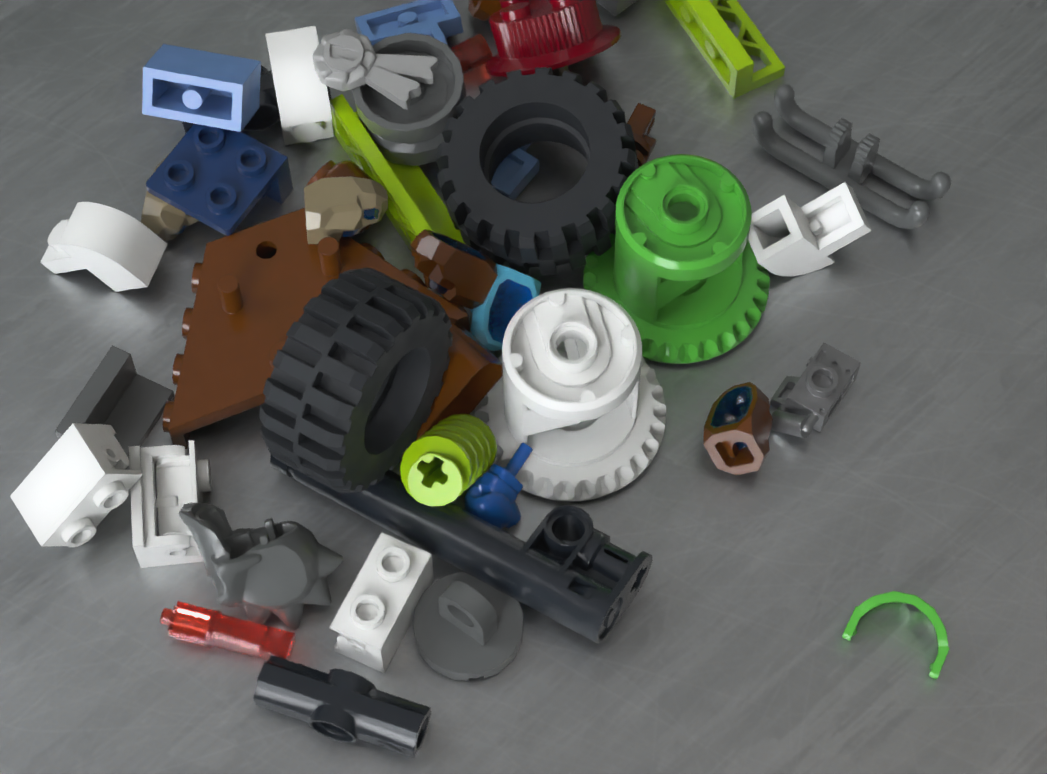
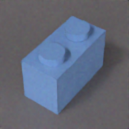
M163 44L143 66L142 114L241 132L259 108L261 61Z

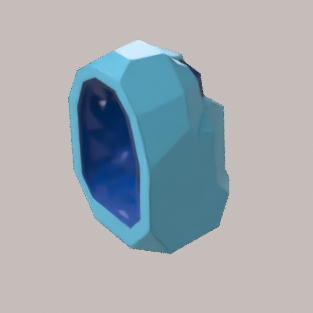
M497 263L498 276L484 303L474 309H470L472 313V335L491 351L502 349L504 334L512 317L528 301L539 296L541 288L540 281Z

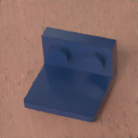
M193 124L146 182V188L150 194L226 236L231 235L260 198L267 196L283 204L293 191L287 156L242 132L200 124Z

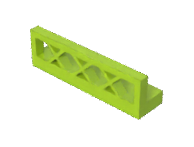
M664 0L733 99L784 76L785 66L737 0H713L712 3L710 0ZM724 20L734 22L740 29L737 38ZM749 55L760 57L766 67L753 72L754 62Z
M343 94L330 99L335 137L350 160L386 189L388 209L385 213L410 252L412 253L410 244L424 229L432 230L464 243L460 230H456L452 223L447 207L419 165L395 164L385 159L361 123L357 111H353Z

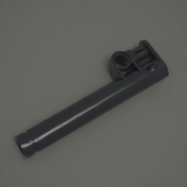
M270 455V465L275 470L289 477H294L301 484L598 644L604 641L635 598L651 568L653 555L642 551L635 556L610 543L609 535L593 528V521L590 515L582 508L573 505H563L550 511L527 542L452 502L444 506H428L417 502L407 493L401 481V475L391 470H387L384 479L376 485H369L367 490L340 493Z

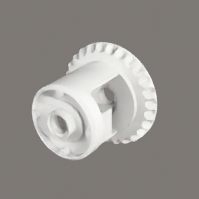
M565 288L549 291L523 305L512 317L504 334L502 355L498 358L503 363V376L475 407V417H478L487 424L496 438L497 453L493 464L505 468L521 443H525L533 451L515 478L523 485L522 490L557 501H585L603 497L620 490L634 481L652 462L661 445L666 425V405L663 387L660 386L656 378L655 370L651 369L643 358L642 341L634 320L614 300L598 292L586 289Z

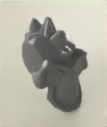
M191 502L184 504L179 511V516L191 531L200 550L207 576L212 577L213 584L218 591L217 603L220 606H227L229 608L244 607L252 628H259L274 613L290 629L295 630L300 626L304 604H331L332 599L326 577L343 562V557L318 543L312 531L294 521H283L274 524L271 518L265 520L264 527L257 529L239 528L232 531L224 510L214 505Z

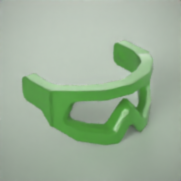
M892 591L872 596L858 607H855L842 635V638L849 641L857 634V625L860 619L867 612L885 603H905L913 605L920 610L933 624L938 640V655L935 662L930 664V673L928 675L937 680L950 648L948 647L946 628L932 606L917 595Z

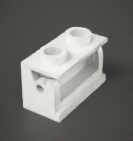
M72 423L10 496L41 547L68 546L73 548L89 541L95 535L96 527L112 509H115L127 499L129 489L143 475L141 470H125L129 466V459L115 438L116 432L111 425Z
M189 440V455H185V447L181 445L144 448L130 446L129 468L130 470H141L143 474L130 488L132 545L140 567L148 568L204 562L191 531L179 516V511L184 504L191 502L203 503V492L212 491L209 459L200 460L194 440Z
M381 532L330 625L331 630L339 633L337 643L334 646L335 652L385 674L414 619V611L421 596L434 581L432 555Z

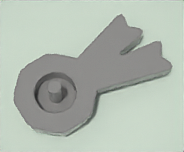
M346 28L341 30V32L323 36L313 53L314 69L322 84L340 91L352 90L367 84L407 110L410 107L411 99L422 94L418 82L433 84L434 76L432 72L438 66V59L434 56L376 54L367 36Z

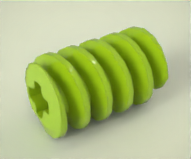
M455 414L441 420L414 441L403 454L400 473L401 481L407 493L417 502L428 506H444L456 500L470 485L487 472L494 463L497 453L496 438L489 426L478 417L468 414Z

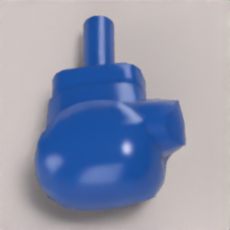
M521 443L505 468L493 464L488 472L484 473L468 489L463 500L465 510L501 529L504 527L509 529L516 525L521 519V514L515 500L523 485L515 476L533 449L527 444Z

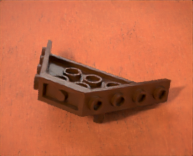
M305 208L206 243L203 263L196 262L193 267L192 292L196 294L194 307H187L183 315L182 336L187 341L184 354L177 353L174 359L172 379L173 384L177 385L174 401L167 400L165 404L163 431L170 434L173 445H181L187 449L191 431L264 404L266 397L263 394L266 379L271 377L274 369L272 365L278 349L282 350L288 338L286 334L294 321L298 322L304 313L303 308L312 297L319 296L321 287L332 279H338L339 274L345 271L361 268L375 269L434 298L441 303L448 317L457 319L470 332L469 315L463 306L453 303L445 297L442 298L428 289L423 280L411 270H399L385 261L383 255L369 243L362 242L359 244L346 235L342 236L339 242L332 237H325L318 244H308Z

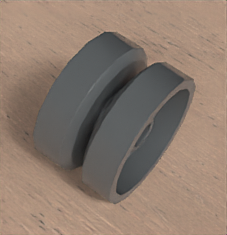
M404 33L386 37L373 45L376 54L436 57L438 59V66L432 72L434 83L425 84L418 82L422 94L411 99L408 110L403 109L367 84L354 88L352 91L359 119L384 158L390 162L410 166L436 162L438 146L441 143H445L442 135L445 124L451 117L459 119L456 107L466 97V87L460 60L448 45L429 35Z

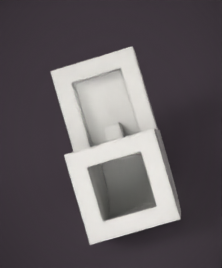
M316 26L265 34L284 144L308 143L334 137L328 89L325 84L320 82L313 64V53L319 45Z
M844 182L801 208L787 196L782 195L753 212L748 241L757 262L765 269L778 276H798L831 265L835 262L831 255L832 253L872 230L853 188Z
M78 202L70 219L61 220L50 232L48 237L49 246L40 263L54 274L87 269L115 292L148 287L168 244L143 223L118 209L99 203Z

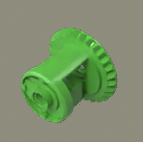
M689 154L668 155L651 160L636 169L624 182L616 202V234L611 233L610 235L612 247L601 256H597L593 251L586 256L587 264L584 268L583 285L586 290L598 292L609 297L628 312L640 333L643 358L670 364H688L709 360L739 345L759 323L768 300L770 277L768 270L757 262L748 241L752 210L746 189L739 179L721 164L708 158Z

